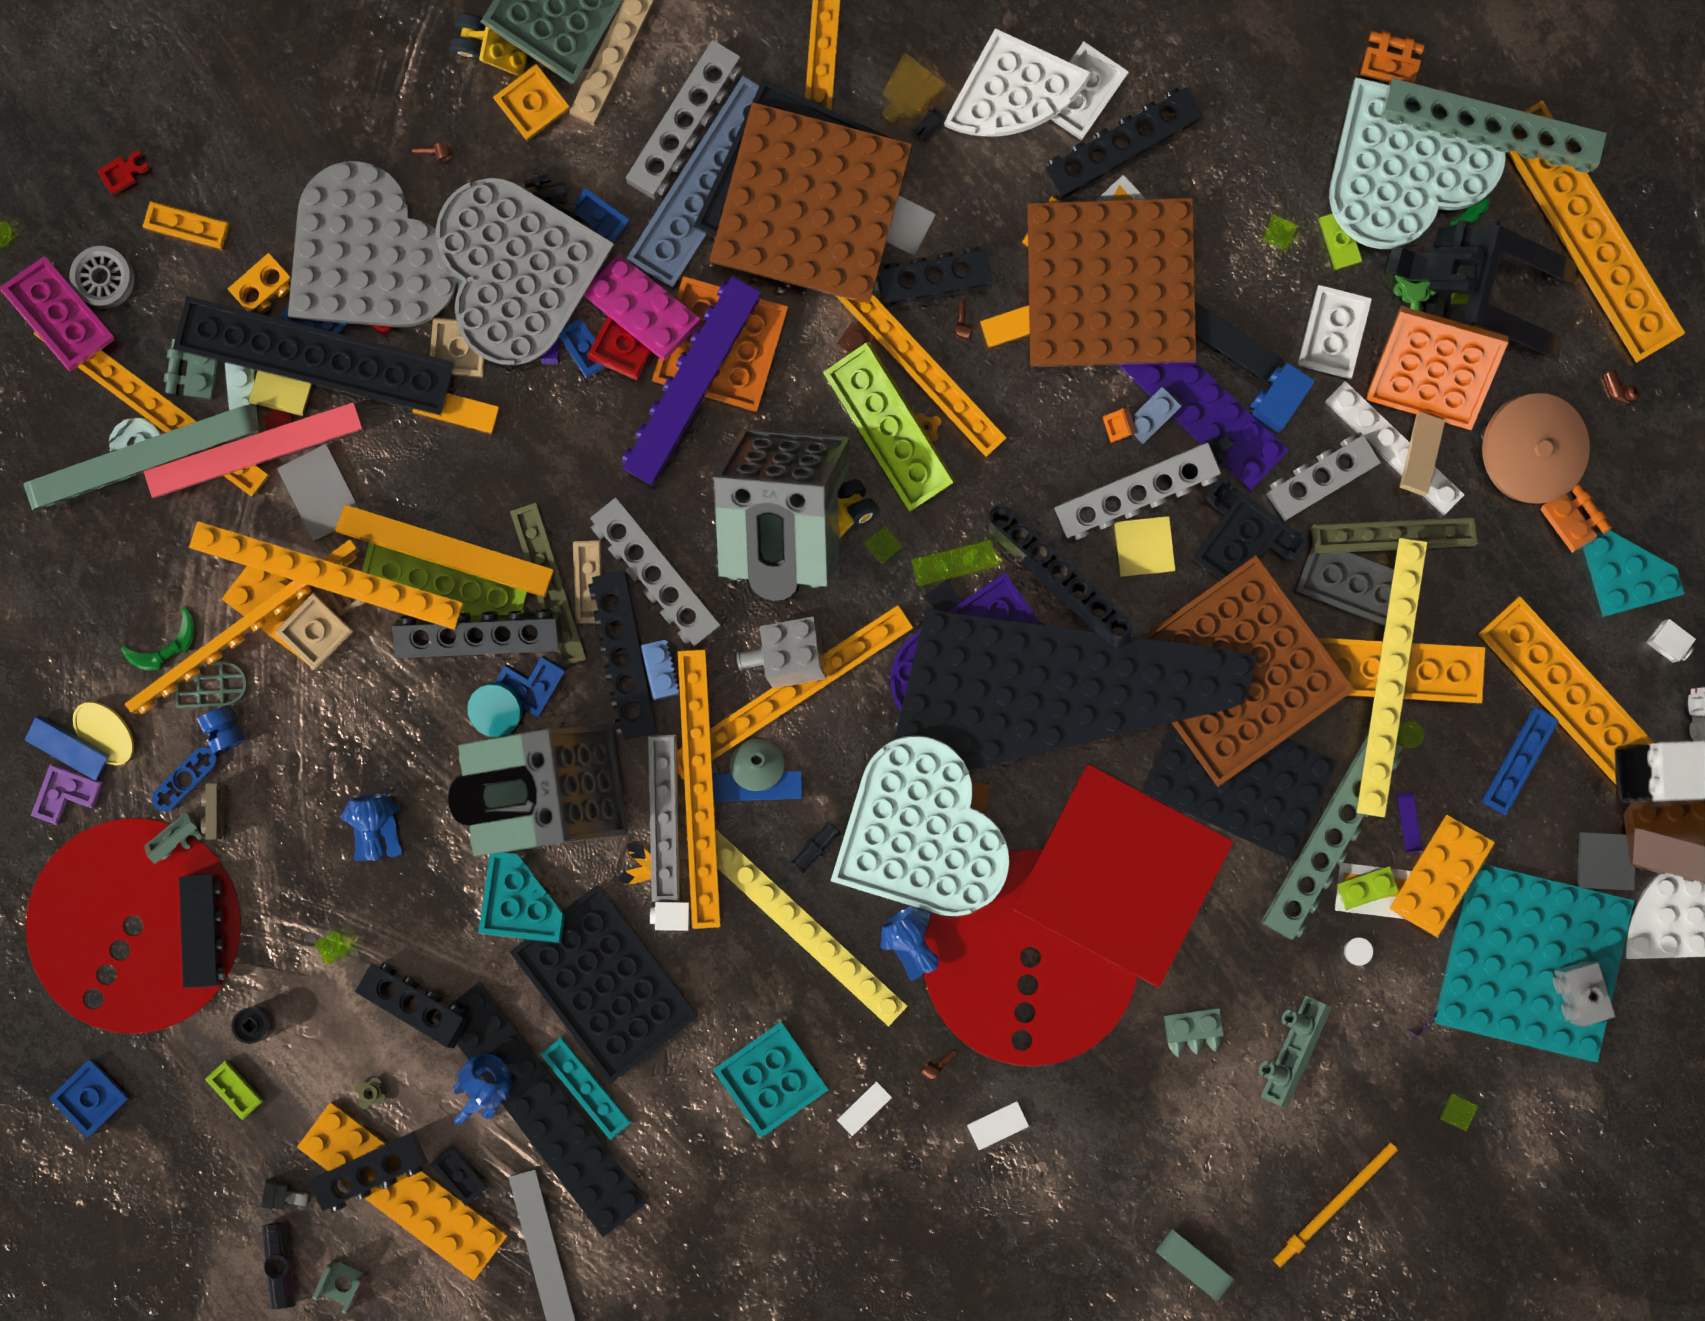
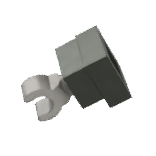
M266 1179L261 1208L283 1210L285 1202L307 1206L309 1193L287 1191L288 1184Z

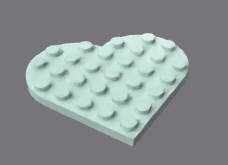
M1355 78L1329 189L1332 213L1339 226L1347 235L1355 241L1372 248L1392 249L1402 247L1418 239L1429 228L1438 209H1464L1477 204L1490 194L1503 173L1505 152L1496 151L1493 146L1486 144L1480 146L1472 145L1466 139L1458 137L1454 139L1445 138L1439 132L1431 130L1421 132L1407 124H1391L1387 122V119L1380 118L1389 85ZM1406 104L1410 111H1419L1415 104ZM1433 110L1437 118H1445L1442 111ZM1460 117V121L1464 125H1472L1469 118ZM1492 123L1487 124V128L1491 132H1497Z
M913 735L895 739L884 745L873 755L865 768L832 874V882L946 916L970 914L989 904L997 896L1005 883L1008 873V847L1002 832L994 821L979 810L970 807L972 800L970 774L964 761L955 750L935 738Z

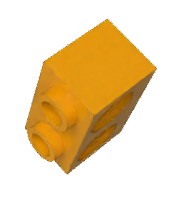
M268 253L233 283L228 290L246 311L264 315L272 307L271 302L278 296L282 298L290 292L291 277L274 257ZM273 272H278L280 275L278 282L272 285L268 284V276ZM257 290L259 292L258 299L252 303L247 302L248 293Z

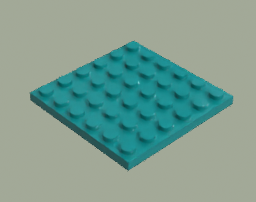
M1483 864L1461 901L1436 1009L1437 1013L1433 1023L1598 1063L1607 1020L1584 1027L1571 1024L1570 1020L1566 1021L1561 1009V1005L1564 1004L1562 995L1556 992L1553 984V978L1556 977L1554 970L1583 961L1598 962L1610 1002H1612L1634 900Z

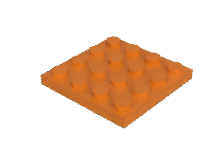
M683 276L676 299L700 318L701 324L697 328L701 330L707 321L703 319L707 309L711 304L715 306L720 298L717 295L720 287ZM760 299L705 395L706 398L758 412L788 312V306ZM695 330L665 361L658 358L652 382L664 385L669 376L674 377L679 369L676 367V364L682 353L688 354L693 344L690 343V340Z
M1401 306L1368 389L1366 400L1413 414L1423 412L1445 420V423L1472 430L1507 347L1509 336Z

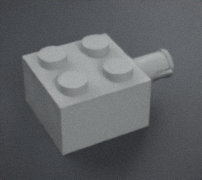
M814 616L760 626L762 642L760 649L741 653L737 652L739 669L743 670L763 665L765 677L772 688L826 679L821 630Z
M1583 961L1554 970L1556 977L1553 978V984L1556 992L1562 995L1564 1004L1561 1005V1009L1566 1021L1570 1020L1571 1024L1584 1027L1615 1017L1598 962Z

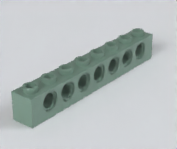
M1392 78L1387 88L1380 118L1387 119V122L1394 125L1407 124L1421 132H1428L1429 130L1439 132L1442 137L1466 139L1472 145L1480 146L1486 144L1493 146L1499 152H1517L1523 158L1547 160L1548 164L1574 167L1575 171L1581 173L1593 172L1600 164L1607 134ZM1406 104H1415L1419 111H1410ZM1433 110L1442 111L1445 118H1437ZM1460 117L1469 118L1472 125H1464L1460 121ZM1492 123L1496 125L1498 132H1491L1487 128V124ZM1513 131H1521L1525 139H1518ZM1540 137L1548 138L1551 141V146L1542 144ZM1567 144L1575 145L1578 153L1569 151Z
M1368 735L1261 920L1262 924L1288 939L1293 940L1295 936L1300 937L1307 925L1304 919L1308 912L1313 913L1321 900L1318 898L1322 888L1327 889L1334 878V875L1331 873L1336 864L1341 865L1346 858L1348 851L1345 848L1350 840L1355 841L1362 829L1359 823L1363 816H1369L1356 813L1359 795L1355 792L1356 783L1362 780ZM1398 744L1395 747L1392 767L1394 770L1403 755L1399 754L1403 747ZM1345 805H1350L1354 809V816L1349 821L1341 816V809ZM1333 828L1338 830L1341 836L1340 841L1335 845L1331 844L1327 839L1328 832ZM1319 852L1323 853L1327 858L1326 865L1321 869L1317 868L1313 862L1314 856ZM1308 876L1313 881V888L1305 893L1300 888V881L1303 877ZM1294 900L1299 904L1300 909L1297 915L1291 917L1286 912V905Z

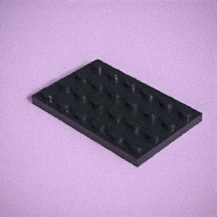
M1172 724L1141 793L1293 862L1338 761L1287 738L1224 784L1217 787Z
M597 884L562 911L565 915L561 943L525 939L512 949L510 954L610 1085L695 1020L698 1015L599 884Z

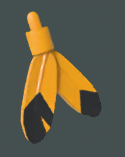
M628 843L627 849L629 854L643 867L624 871L618 880L624 884H636L651 880V854L639 844Z

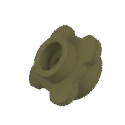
M373 1077L369 1082H358L355 1085L354 1091L359 1095V1106L361 1108L367 1109L372 1104H382L385 1101L386 1096L382 1093L379 1078ZM369 1090L372 1091V1095H371V1096H369V1095L367 1094V1092H368Z

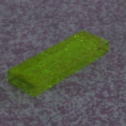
M991 540L911 560L917 587L997 567Z

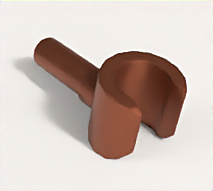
M437 143L430 147L413 146L412 148L413 153H436L437 161H445L452 158L450 147L444 143Z
M959 301V317L955 336L958 339L968 341L972 326L964 324L966 302Z
M952 1050L937 1065L929 1060L921 1073L928 1079L936 1078L945 1065L958 1054L955 1050Z

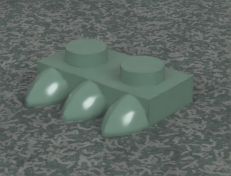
M1219 1008L1164 1015L1168 1046L1177 1057H1180L1185 1041H1187L1189 1048L1195 1054H1199L1204 1039H1206L1209 1047L1215 1052L1220 1048L1223 1029Z

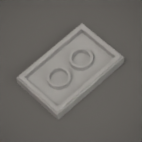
M327 444L277 468L314 542L336 532L335 528L344 505L360 509Z

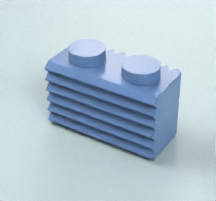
M666 640L641 645L655 701L680 695L679 685L677 684L679 681L676 679L675 665L672 663L674 659L671 658V648L668 647L670 643Z

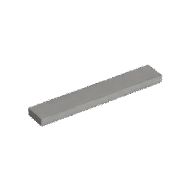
M677 735L648 736L652 902L681 901Z
M533 1169L511 1175L508 1178L546 1321H576L537 1170Z

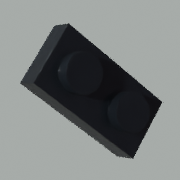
M453 1145L448 1147L430 1163L432 1168L465 1206L488 1187Z

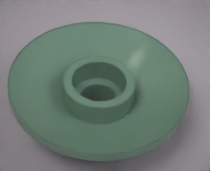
M750 739L741 743L734 750L730 758V772L733 779L739 786L750 791H764L773 787L779 782L785 769V761L781 750L774 743L765 739ZM754 758H760L762 762L758 765H754L752 763V760Z

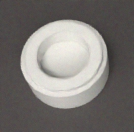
M1352 938L1345 945L1344 955L1351 964L1365 965L1373 956V948L1370 942L1364 938Z

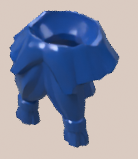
M375 793L352 798L340 815L341 820L348 822L354 827L355 861L381 860V857L385 854L381 835L385 837L387 856L397 857L402 854L393 816L402 807L396 804L386 793Z
M909 906L890 917L886 924L882 925L880 948L895 950L903 962L908 977L912 981L919 978L923 972L930 973L936 970L939 957L929 948L925 941L930 911Z
M480 1054L464 1062L463 1067L460 1068L457 1074L459 1080L453 1085L452 1089L455 1095L466 1092L472 1098L454 1119L456 1124H464L473 1113L478 1112L485 1106L486 1109L481 1116L484 1119H492L501 1102L509 1098V1091L512 1088V1075L501 1058L490 1054ZM489 1071L495 1078V1084L486 1083L482 1079H478L480 1074Z

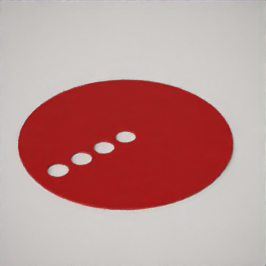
M128 818L93 826L70 839L51 857L39 874L33 887L26 915V939L34 970L46 991L58 1005L72 1016L93 1027L127 1034L162 1030L176 1025L195 1014L221 988L222 985L183 988L180 876L218 875V880L222 881L223 893L222 897H219V908L223 909L224 914L223 924H220V936H224L225 941L224 952H221V963H224L226 968L225 980L234 964L241 932L240 907L233 883L216 855L196 837L189 835L186 838L190 844L189 849H185L181 842H179L172 854L164 860L160 859L154 864L147 857L144 845L170 824L150 819ZM132 915L138 916L143 921V930L137 936L128 935L123 928L125 919ZM117 940H124L130 946L129 956L121 961L114 959L110 953L112 943ZM105 964L112 965L117 972L116 980L110 985H104L97 979L99 967ZM90 989H97L103 994V1003L97 1009H90L84 1004V994Z
M1030 849L1008 852L1009 867L1005 883L997 896L989 904L970 914L961 916H946L932 912L927 925L925 941L929 948L938 955L939 962L936 970L930 973L924 972V978L931 1001L947 1027L966 1045L1000 1062L1019 1066H1042L1074 1058L1092 1048L1109 1034L1127 1009L1133 995L1137 976L1011 910L1042 850ZM1027 947L1036 948L1041 955L1040 963L1032 968L1024 966L1020 960L1021 952ZM1032 975L1036 978L1038 988L1034 994L1024 995L1018 990L1017 983L1020 977ZM1022 1002L1030 1003L1035 1009V1016L1028 1023L1019 1022L1014 1014L1016 1006ZM1025 1030L1030 1033L1032 1044L1029 1049L1019 1051L1013 1047L1011 1040L1016 1031Z

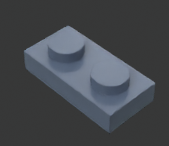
M1162 386L1132 416L1137 432L1134 436L1142 444L1183 406L1165 386Z

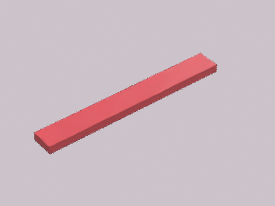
M353 402L146 470L144 475L152 498H156L361 431L363 427L356 405Z

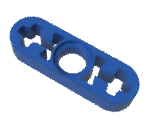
M207 747L196 749L154 791L152 795L154 807L160 811L174 810L217 767L219 762L218 755H213L210 748ZM200 754H210L211 757L208 760L211 764L209 766L203 764L197 769L202 772L200 776L193 768L189 767L190 763L193 766H197L201 762ZM184 771L189 772L193 777V781L188 787H182L178 783V777ZM172 782L173 786L181 791L182 794L179 796L177 792H174L169 798L171 804L161 805L162 797L160 794L170 793L173 788L169 784Z

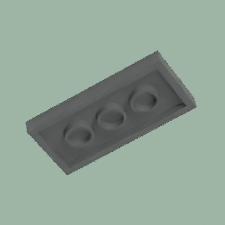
M1312 544L1295 592L1385 626L1394 569L1349 552L1314 554Z

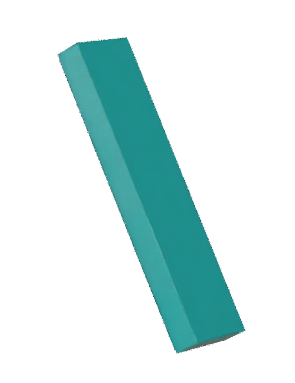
M563 1036L540 1054L610 1140L632 1123L631 1119Z

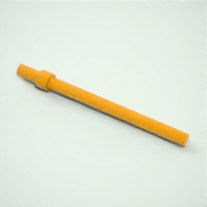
M1390 1142L1297 1236L1294 1234L1287 1241L1288 1245L1273 1261L1281 1268L1295 1253L1299 1254L1306 1247L1305 1243L1398 1149Z

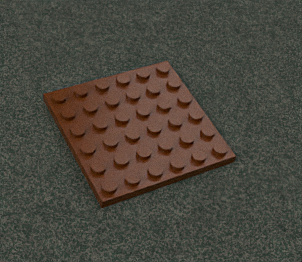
M752 102L710 256V263L870 304L912 144Z
M1192 198L1027 204L1030 367L1196 362Z
M1257 556L1251 558L1141 637L1151 640L1227 649L1257 656L1248 696L1240 705L1232 709L1172 723L1217 787L1224 784L1355 690Z

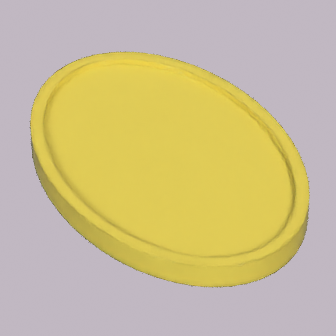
M94 701L85 702L76 708L73 714V726L77 737L109 754L110 757L106 764L121 765L132 757L134 752L133 736L129 727L118 713L110 707Z

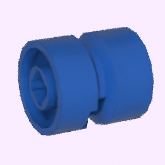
M230 705L212 710L197 719L202 732L209 735L207 743L213 755L227 751L246 741L240 726L234 725L236 717Z

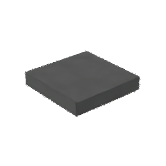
M1579 832L1577 887L1634 891L1635 867L1631 866L1627 835Z

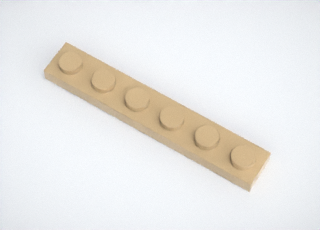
M655 0L622 1L569 111L571 115L595 126Z

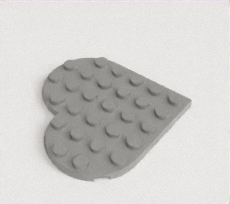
M348 161L331 165L311 179L301 195L298 206L288 310L289 319L413 327L432 320L434 316L449 305L456 292L458 280L457 276L446 266L440 255L436 239V228L425 222L409 219L408 206L403 191L391 175L369 163Z
M486 178L469 182L457 189L443 205L436 225V239L440 255L449 270L462 280L455 300V315L460 334L468 346L478 355L502 365H519L531 362L544 355L555 344L615 245L522 187L510 181L497 178Z

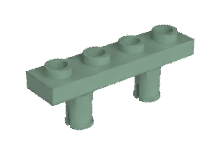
M1305 995L1298 1013L1292 1010L1284 1012L1282 1023L1291 1029L1276 1063L1264 1061L1259 1067V1074L1268 1079L1261 1095L1262 1098L1285 1109L1288 1108L1332 1007Z

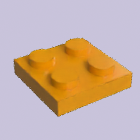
M537 64L493 97L527 142L570 110L569 105Z

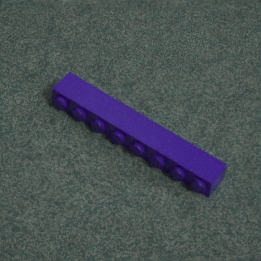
M733 276L729 282L724 281L717 293L720 296L715 306L711 304L703 317L707 321L701 330L699 328L695 330L690 340V343L693 344L688 354L683 352L676 364V367L679 368L674 377L669 376L662 389L665 391L661 401L656 400L649 411L652 417L647 425L642 424L635 436L638 439L633 449L630 447L627 449L621 462L625 463L622 467L624 471L652 487L762 297L761 292Z

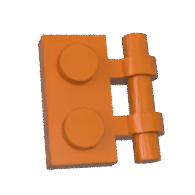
M1371 30L1369 41L1379 45L1378 49L1367 47L1360 75L1390 83L1392 78L1415 84L1421 60L1410 57L1412 52L1422 55L1425 44L1415 42V39L1410 37L1403 39L1392 36L1391 32L1382 31L1380 33ZM1388 46L1401 49L1402 55L1387 52Z
M1581 484L1576 485L1571 490L1576 497L1575 500L1571 501L1566 494L1559 499L1544 504L1541 508L1545 517L1572 553L1596 539L1597 535L1593 529L1597 526L1603 534L1612 529V526L1607 521L1608 516L1606 513L1598 509L1592 501L1594 497L1589 491H1585ZM1584 507L1591 518L1585 520L1579 509Z

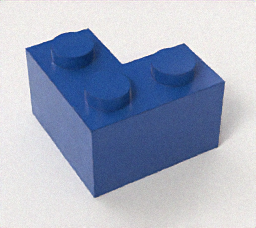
M1289 363L1283 369L1279 366L1275 369L1269 378V381L1273 382L1269 390L1265 391L1262 389L1250 406L1254 409L1251 415L1277 434L1285 427L1315 382Z

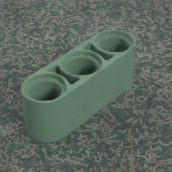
M1173 1229L1155 1250L1161 1257L1217 1302L1235 1281L1231 1275Z

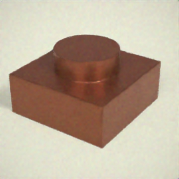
M852 322L836 344L850 354L866 342L872 343L875 337Z

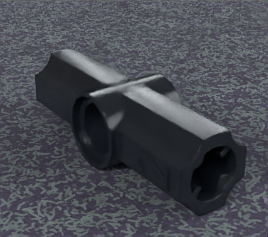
M287 1222L262 1225L265 1253L264 1271L268 1279L271 1309L278 1310L295 1307L296 1300L292 1273L294 1262L290 1256ZM274 1259H280L284 1262V1272L275 1271L273 1268Z

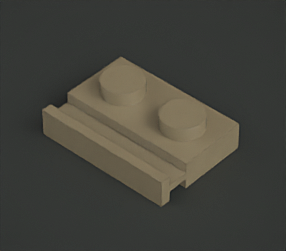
M205 784V789H202L201 804L205 806V817L201 819V832L205 834V839H224L225 784Z

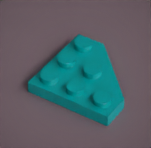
M1612 531L1605 534L1602 532L1596 533V539L1583 547L1603 617L1685 595L1678 569L1675 566Z
M513 853L490 854L478 933L489 936L561 943L565 915L518 854Z

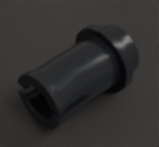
M936 107L933 110L929 109V114L912 129L913 133L917 136L925 128L918 136L922 142H925L940 125L944 126L943 122L946 117Z

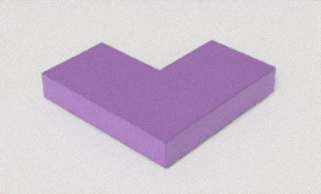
M50 764L31 816L59 825L68 800L95 808L104 782L95 781L90 777Z

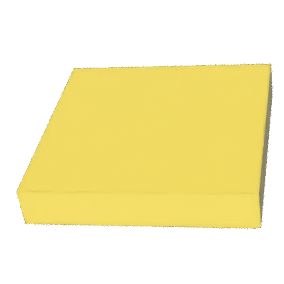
M258 371L249 402L303 416L312 384Z
M1169 516L1121 521L1114 524L1120 577L1175 572Z

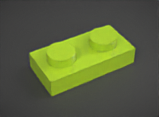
M1390 866L1336 884L1345 910L1399 893Z

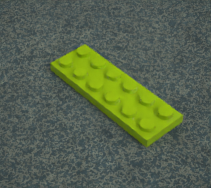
M866 342L823 372L909 511L916 509L956 482L870 342Z
M369 543L362 569L364 573L462 602L464 605L461 613L467 612L470 613V616H481V613L496 611L498 615H508L509 611L524 610L528 592L372 543Z

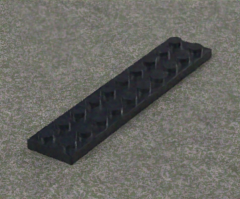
M186 296L173 350L438 416H442L455 363L452 361Z
M481 981L452 1002L465 1010L464 1015L471 1019L457 1043L458 1047L468 1060L480 1054L495 1055L502 1059L512 1075V1088L509 1091V1098L507 1100L504 1099L501 1104L601 1236L604 1237L647 1204V1200ZM441 1012L435 1015L439 1022L442 1019ZM486 1071L480 1074L486 1083L495 1084V1078L491 1072Z

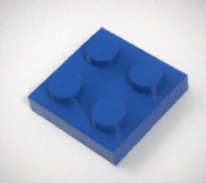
M91 1058L49 1099L89 1138L129 1097Z

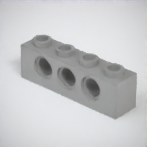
M1354 435L1340 442L1341 449L1334 453L1329 449L1316 457L1319 461L1309 467L1305 463L1293 471L1295 476L1286 481L1282 477L1269 485L1272 490L1266 495L1283 522L1381 463L1364 435L1357 439ZM1345 455L1351 459L1352 465L1350 469H1344L1339 465L1338 460L1340 456ZM1316 470H1324L1328 474L1327 483H1320L1316 480ZM1293 484H1301L1304 487L1305 495L1299 498L1293 495L1291 490Z

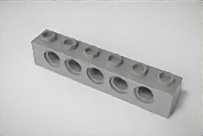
M714 40L710 42L627 174L626 181L629 185L656 200L658 195L663 196L670 185L669 177L673 171L677 173L685 161L683 158L684 153L687 149H693L699 139L697 133L701 126L706 127L713 117L714 113L711 110L716 102L722 103L728 92L726 89L730 80L735 81L742 70L739 55ZM713 70L722 73V77L717 81H711L707 78L708 74ZM698 93H704L708 96V99L703 104H697L693 101L694 96ZM683 116L693 118V123L689 127H682L678 124ZM669 139H676L679 145L674 150H667L664 147L665 142ZM654 162H661L665 165L660 173L651 172L650 166Z
M1206 442L1057 505L1054 509L1066 537L1074 536L1075 540L1089 535V529L1099 525L1100 529H1104L1115 524L1114 518L1125 515L1126 519L1141 513L1140 507L1150 504L1151 508L1167 502L1165 497L1176 493V496L1180 497L1192 492L1191 486L1201 482L1202 486H1206L1218 481L1216 475L1221 474V470L1209 442ZM1188 463H1192L1198 468V475L1191 479L1186 478L1182 473L1183 466ZM1161 474L1169 475L1172 479V486L1168 489H1161L1157 485V477ZM1135 485L1145 487L1147 491L1146 497L1142 500L1135 499L1131 494L1132 487ZM1109 496L1118 497L1121 501L1120 509L1116 511L1108 509L1106 499ZM1088 506L1095 510L1096 516L1094 520L1085 521L1082 519L1081 509Z
M616 497L590 518L594 523L590 528L600 540L606 537L611 543L608 550L617 561L623 558L629 565L625 571L634 582L639 579L646 586L643 593L652 604L656 600L664 608L660 611L661 615L669 624L673 622L677 624L681 629L677 634L687 646L692 643L696 648L721 628L720 624ZM617 525L626 527V535L622 539L612 537V530ZM640 546L644 550L643 557L636 561L629 558L630 549ZM652 567L661 570V577L655 582L648 581L646 578L647 571ZM670 588L676 589L679 594L678 599L673 603H667L663 598L665 591ZM685 610H693L696 613V619L692 624L682 623L681 614Z

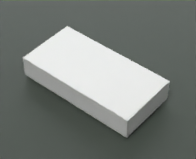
M1017 1101L967 1124L978 1150L1029 1127Z

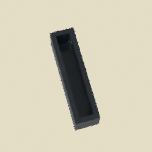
M218 875L179 877L183 988L222 985V980H225L226 977L225 964L221 963V952H224L225 941L224 936H220V924H223L224 914L223 909L219 908V897H222L223 887L222 881L218 880Z

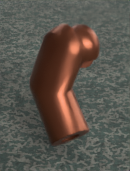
M1616 370L1603 375L1610 395L1614 399L1625 403H1634L1640 398V389L1635 385L1631 387L1621 384Z

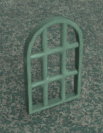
M223 661L211 664L219 665L220 674L203 675L199 668L200 673L191 679L197 682V690L179 691V683L176 685L178 688L175 691L176 708L222 707L235 704L242 699L246 692V675L237 665ZM224 665L232 666L240 673L227 674V672H224ZM224 678H243V688H224ZM201 680H220V689H201ZM226 693H240L236 699L225 703ZM218 694V696L220 695L221 703L202 704L201 695ZM179 696H197V704L179 705Z

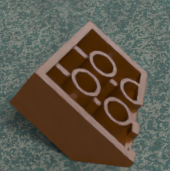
M1705 799L1631 802L1623 814L1631 866L1663 875L1668 873L1683 877V880L1690 882L1695 880L1705 883Z

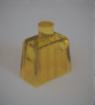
M905 53L883 90V97L890 103L881 114L891 123H895L902 113L913 120L945 92L946 85Z

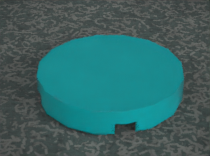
M490 682L479 687L472 693L468 702V716L472 725L479 732L489 737L508 735L519 725L522 719L523 706L521 700L519 701L516 696L517 693L511 687L497 682Z

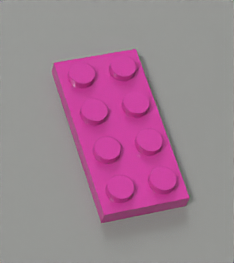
M618 254L592 281L584 295L585 298L663 361L701 324V320L697 315L621 254Z
M45 256L0 286V290L69 372L114 341V336Z

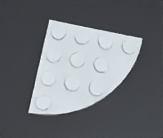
M995 29L945 119L944 125L957 132L985 137L1011 135L1029 130L1043 124L1063 111L1076 99L1092 75L1083 68Z
M1659 873L1644 889L1635 904L1636 907L1631 916L1624 944V959L1705 957V883L1695 880L1690 882L1683 880V877Z

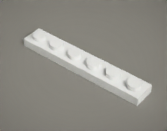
M1344 381L1325 403L1360 436L1364 435L1369 445L1402 475L1410 442ZM1434 467L1429 493L1424 497L1438 511L1445 515L1464 494Z

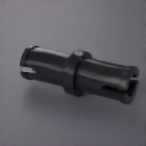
M828 821L813 839L809 838L806 841L807 845L792 859L791 863L804 873L819 855L822 857L826 853L824 850L841 832Z

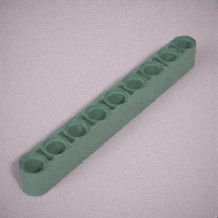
M245 405L33 479L23 485L31 509L38 510L142 474L146 470L258 433L259 429L251 405Z

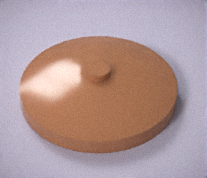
M1545 393L1520 395L1503 404L1489 421L1483 438V461L1492 482L1508 497L1525 503L1540 504L1551 502L1570 492L1582 478L1590 454L1588 431L1580 414L1565 400Z

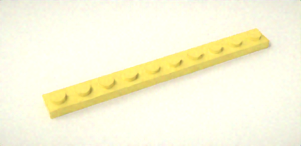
M1399 538L1356 813L1385 817L1427 542Z
M715 828L717 868L886 1025L890 1026L907 1005Z

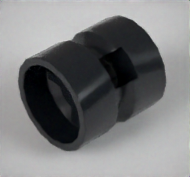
M253 1006L237 1012L233 1017L231 1027L236 1039L242 1043L252 1044L268 1038L273 1032L275 1024L270 1011L261 1006Z

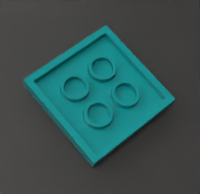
M782 1021L713 1069L760 1138L829 1090Z

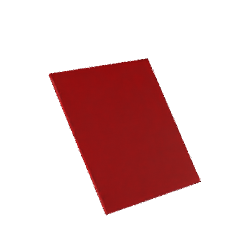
M1087 764L1011 910L1159 988L1234 841Z

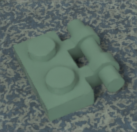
M172 339L171 349H168L167 358H169L168 373L164 375V382L166 383L165 393L176 395L177 385H184L183 395L185 397L213 400L218 361L173 350L175 339ZM180 360L188 361L186 376L178 375Z

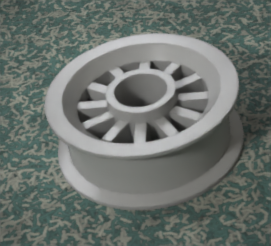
M107 246L87 248L75 258L70 268L71 287L84 302L94 308L110 309L119 306L127 300L134 287L135 277L131 264L118 251ZM106 271L108 273L107 280L102 284H98V274ZM112 287L116 289L113 293L111 291Z

